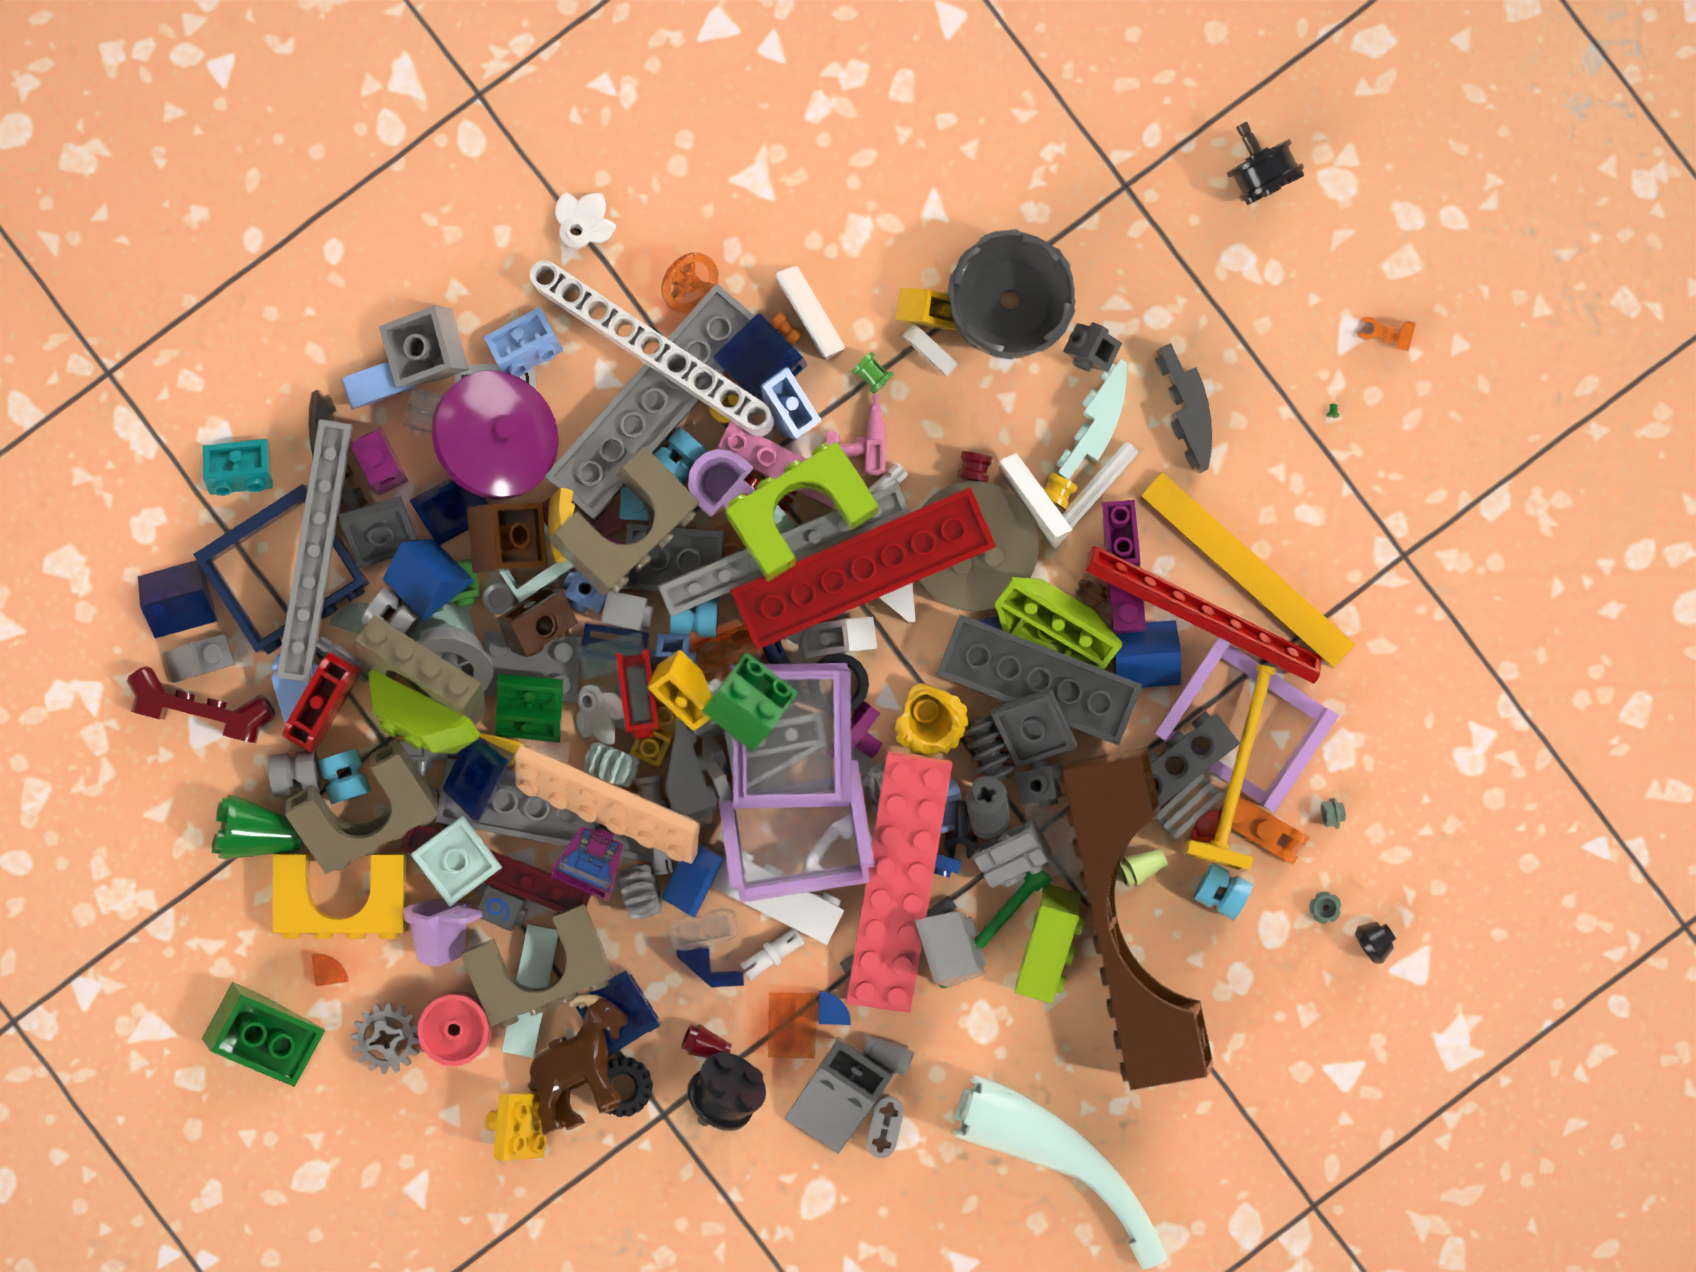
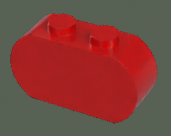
M332 652L328 653L317 667L288 718L282 732V737L310 753L316 750L358 679L360 668Z

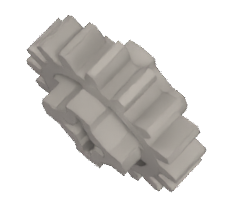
M391 1002L386 1004L385 1010H382L379 1004L373 1006L374 1014L365 1010L361 1013L365 1021L354 1022L353 1025L360 1030L351 1034L350 1038L358 1040V1044L352 1048V1051L362 1052L363 1055L359 1058V1063L366 1060L370 1061L368 1070L372 1071L378 1065L380 1066L381 1074H386L389 1066H391L396 1073L400 1071V1062L407 1067L412 1063L408 1057L409 1054L413 1056L419 1054V1051L414 1047V1044L420 1043L418 1036H415V1032L418 1031V1025L412 1026L411 1024L415 1015L412 1013L407 1017L404 1016V1006H400L396 1011H393ZM387 1017L397 1019L403 1026L397 1027L391 1024ZM374 1020L375 1031L372 1037L365 1039L367 1028ZM383 1030L387 1034H400L390 1042V1046L386 1042L374 1043L383 1035ZM408 1038L406 1049L399 1055L398 1046L401 1040ZM375 1049L383 1053L385 1059L376 1057L370 1050Z

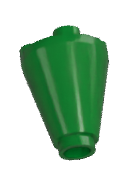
M228 794L227 798H222V801L218 803L216 821L221 822V827L217 834L213 836L211 853L218 854V858L233 859L290 853L292 849L300 850L302 839L286 816L235 795Z

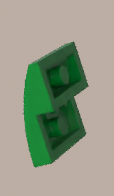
M498 674L495 736L560 742L563 679Z

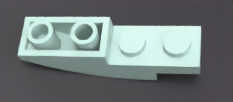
M1120 359L1117 365L1113 363L1109 372H1103L1100 377L1105 381L1099 391L1092 388L1082 403L1086 407L1082 415L1093 422L1091 425L1086 422L1082 425L1074 437L1079 441L1074 450L1071 452L1066 449L1056 463L1061 468L1057 474L1067 480L1071 478L1085 456L1096 463L1114 433L1121 414L1126 390L1127 362L1123 359Z

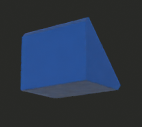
M433 538L401 542L383 577L384 582L423 621L427 620L474 582L473 578Z
M1176 620L1147 622L1145 632L1116 634L1122 642V647L1113 657L1116 675L1142 684L1141 688L1181 685V648Z
M698 843V851L693 863L679 861L661 898L686 914L695 917L726 855Z

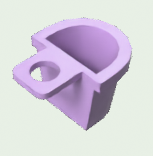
M716 449L706 452L694 462L689 471L688 486L690 493L700 502L698 506L712 517L723 506L729 508L728 503L738 495L743 493L751 494L756 491L745 482L754 467L743 457L730 450Z
M444 899L420 901L404 909V920L410 923L418 961L436 967L462 957L461 954L465 950L466 924L482 917V911L470 909L469 902L458 901L449 907Z

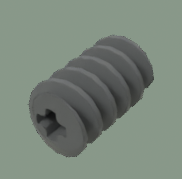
M989 715L968 722L970 728L964 732L963 737L974 738V740L967 745V749L978 751V753L970 758L971 762L982 763L975 770V774L995 777L998 780L1011 777L1009 774L1016 767L1015 764H1005V761L1011 755L1009 752H1001V749L1006 745L1003 739H997L1000 732L997 727H993L995 722L992 716Z
M978 777L966 795L970 829L981 839H995L1004 834L1009 827L1010 816L1006 787L995 777Z

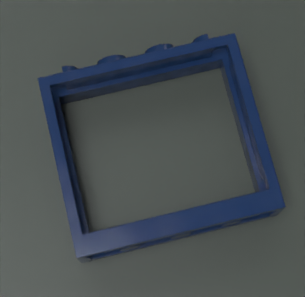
M304 484L298 486L193 554L256 653L265 651L269 655L282 647L281 640L283 639L285 625L262 638L214 561L305 503L308 486ZM335 532L333 548L354 580L324 599L322 620L338 611L339 609L336 605L346 598L349 602H352L366 592L363 587L370 584L337 532Z

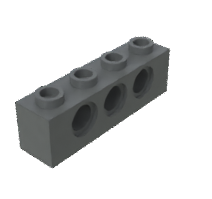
M1205 711L1191 722L1194 728L1184 735L1180 731L1166 742L1169 748L1158 755L1155 751L1149 755L1153 776L1159 783L1157 795L1160 807L1240 744L1216 712L1209 715ZM1204 736L1209 740V748L1205 753L1198 754L1191 749V742L1195 737ZM1172 756H1178L1184 761L1182 771L1177 774L1169 773L1165 768L1167 759Z

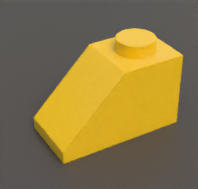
M900 288L895 320L917 326L959 332L954 324L955 321L951 313L947 294L931 289Z
M679 649L657 665L647 688L694 731L711 719L701 711L711 698V694L703 671Z

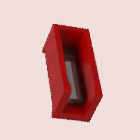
M648 649L642 650V654L630 656L618 653L616 654L626 732L628 735L634 734V739L653 737L654 731L661 730L656 695L647 688L653 676L651 654Z

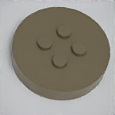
M965 481L940 490L928 499L922 508L971 487L996 547L919 580V583L933 598L946 606L963 611H983L995 608L996 599L1012 577L1031 578L1038 559L1039 539L1030 512L1014 494L992 483Z

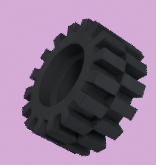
M622 1056L609 1060L608 1081L611 1084L615 1076L620 1074L628 1075L635 1082V1093L630 1098L619 1101L620 1107L607 1113L610 1115L614 1114L616 1117H629L640 1112L648 1103L652 1094L653 1081L651 1080L649 1070L644 1067L642 1062L639 1063L632 1057L624 1058Z

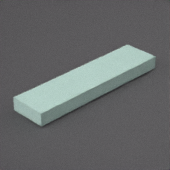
M533 924L527 925L516 979L517 982L531 988L549 986L559 939L557 929ZM530 1012L517 1016L519 1021L506 1027L502 1052L534 1058L543 1012L531 1016Z

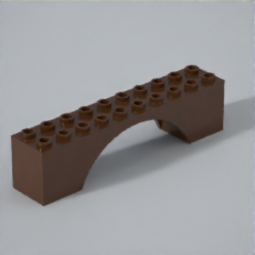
M1148 747L1071 761L1063 769V775L1059 776L1063 795L1068 794L1070 807L1066 808V815L1069 826H1074L1077 839H1073V848L1076 858H1081L1084 871H1080V882L1083 891L1088 890L1090 903L1086 904L1089 922H1095L1097 935H1093V943L1096 954L1102 955L1104 967H1100V976L1103 986H1108L1110 999H1107V1010L1109 1017L1115 1018L1117 1030L1113 1031L1116 1049L1122 1050L1124 1062L1120 1063L1123 1082L1128 1081L1130 1090L1206 1078L1214 1062L1201 1000L1174 992L1152 977L1141 966L1129 949L1117 918L1115 887L1119 865L1131 839L1144 826L1153 821L1161 811Z

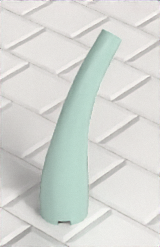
M975 1074L970 1077V1082L975 1084L972 1090L966 1088L963 1090L954 1119L961 1121L960 1129H953V1137L1081 1179L1117 1215L1131 1238L1128 1244L1142 1270L1152 1268L1168 1258L1155 1228L1135 1194L1112 1164L1089 1141L1048 1109L1001 1083Z

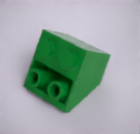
M746 652L701 711L751 751H754L773 730L798 692Z

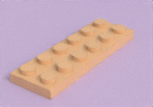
M521 745L515 755L516 787L524 794L545 799L557 809L570 810L587 822L595 821L606 826L614 834L629 836L646 848L654 847L665 852L673 860L693 863L698 851V822Z

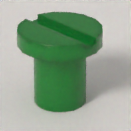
M1330 404L1327 417L1339 418L1340 414L1337 413V404Z

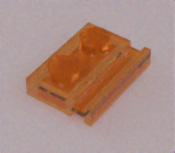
M745 624L718 634L716 638H707L693 644L698 664L704 675L739 662L746 652L751 656L764 652L763 648L755 649Z
M769 992L768 1058L815 1059L816 992Z

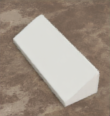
M793 266L776 273L777 282L823 360H827L844 350L843 342L797 266Z
M1017 453L1002 459L999 463V473L1017 498L1026 506L1033 520L1054 548L1058 547L1072 531V528Z

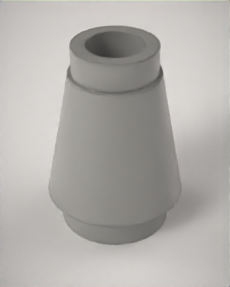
M871 1036L865 1047L864 1054L868 1055L892 1074L896 1075L899 1073L904 1076L911 1064L914 1051L909 1050L908 1045Z

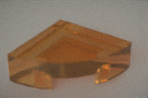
M322 953L311 954L316 986L349 982L348 974L338 960Z

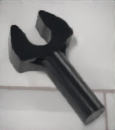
M964 800L955 802V831L946 834L944 841L945 849L951 858L955 855L958 843L966 846L968 859L973 856L978 845V837L968 832L967 802Z

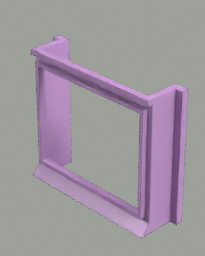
M1218 637L1154 734L1166 742L1177 734L1173 729L1221 658L1255 681L1258 676L1256 667L1259 663L1232 646L1230 642ZM1276 674L1271 675L1268 689L1313 718L1314 721L1267 792L1244 778L1241 792L1273 813L1276 812L1340 716ZM1191 743V749L1195 753H1205V751ZM1220 761L1208 769L1226 782H1230L1233 770Z

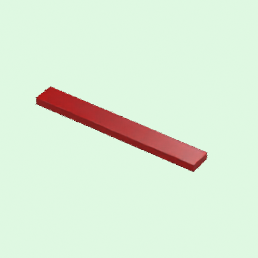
M1093 545L1089 551L1085 568L1086 572L1313 684L1320 677V656Z

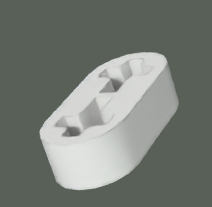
M912 324L902 335L913 348L944 376L948 377L958 366L917 325Z

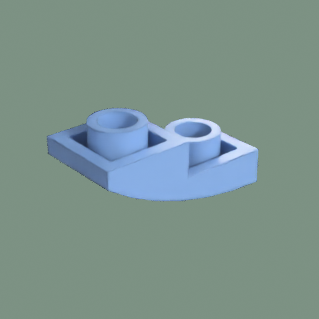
M389 362L364 369L341 379L351 410L381 402L386 397L411 391L417 387V385L396 388Z

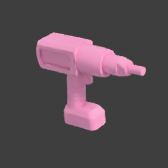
M873 395L872 405H870L869 421L866 422V437H858V442L854 444L840 445L847 457L865 455V473L871 476H880L886 470L885 423L882 421L881 406L878 405V395ZM827 431L826 442L829 446L836 441L840 445V436L835 431Z

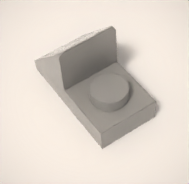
M221 634L195 643H186L164 652L173 683L236 665L227 634Z

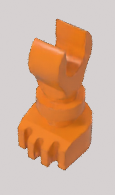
M1372 317L1360 319L1361 322L1369 323L1374 328L1371 334L1357 332L1361 339L1367 341L1376 338L1385 339L1384 343L1391 344V341L1398 342L1396 349L1409 352L1416 323L1406 321L1403 323L1401 330L1395 329V325L1389 324L1388 327L1381 325Z

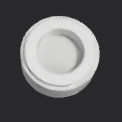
M495 582L487 586L482 596L485 608L497 615H502L512 609L516 600L509 586L502 582Z

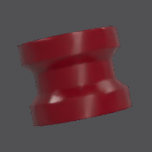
M962 451L960 458L963 464L962 468L957 472V477L971 481L988 482L989 475L987 474V469L992 464L993 457Z

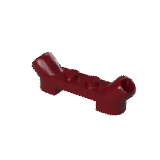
M148 666L133 672L127 679V684L135 695L131 712L160 720L166 718L168 708L223 722L225 727L222 736L250 743H257L260 728L275 718V711L265 696L258 695L235 710H230L226 708L227 702L212 698H208L207 703L195 701L196 694L176 690L175 695L168 694L154 670Z

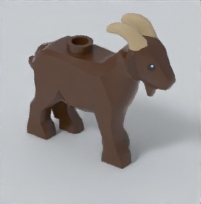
M579 994L574 1000H571L569 1004L571 1008L579 1006L582 1009L588 1006L579 1032L568 1040L567 1037H561L549 1042V1049L537 1054L530 1066L529 1074L531 1081L527 1085L531 1091H535L539 1095L538 1112L541 1120V1131L544 1136L563 1128L572 1130L585 1123L582 1116L572 1110L570 1093L572 1089H576L586 1083L589 1084L593 1092L599 1113H607L620 1107L618 1102L622 1100L617 1090L611 1087L608 1081L609 1057L605 1030L610 1032L613 1039H618L619 1029L627 1024L628 1017L614 1003L597 994Z

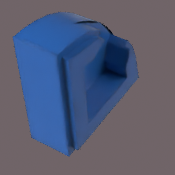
M820 991L819 1024L851 1025L850 1014L845 1004L835 995Z

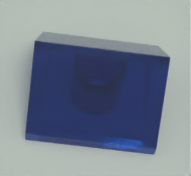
M451 477L410 499L413 508L439 545L469 530L468 507L489 504L486 498L465 490Z
M197 560L138 576L140 607L155 639L218 622L205 572Z
M478 737L476 741L460 750L442 790L473 821L479 822L488 811L515 754Z

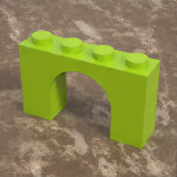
M837 441L830 446L827 442L821 444L811 452L812 457L804 462L798 459L784 468L785 473L776 479H773L772 476L764 479L756 486L757 490L748 496L744 493L740 494L728 503L729 508L726 509V517L767 581L796 565V557L778 531L773 518L777 504L788 493L798 489H814L825 494L833 502L850 530L879 513L878 503Z

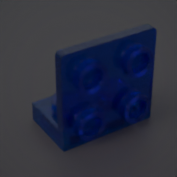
M757 314L714 355L715 361L745 391L763 403L761 391L763 383L785 367H788L793 376L796 377L808 366L804 357L761 314Z
M628 968L609 979V985L588 993L591 995L597 994L611 1001L628 1017L627 1024L619 1029L618 1039H613L610 1032L605 1030L608 1057L662 1024L659 1016ZM577 1006L576 1009L584 1020L588 1006L582 1009Z

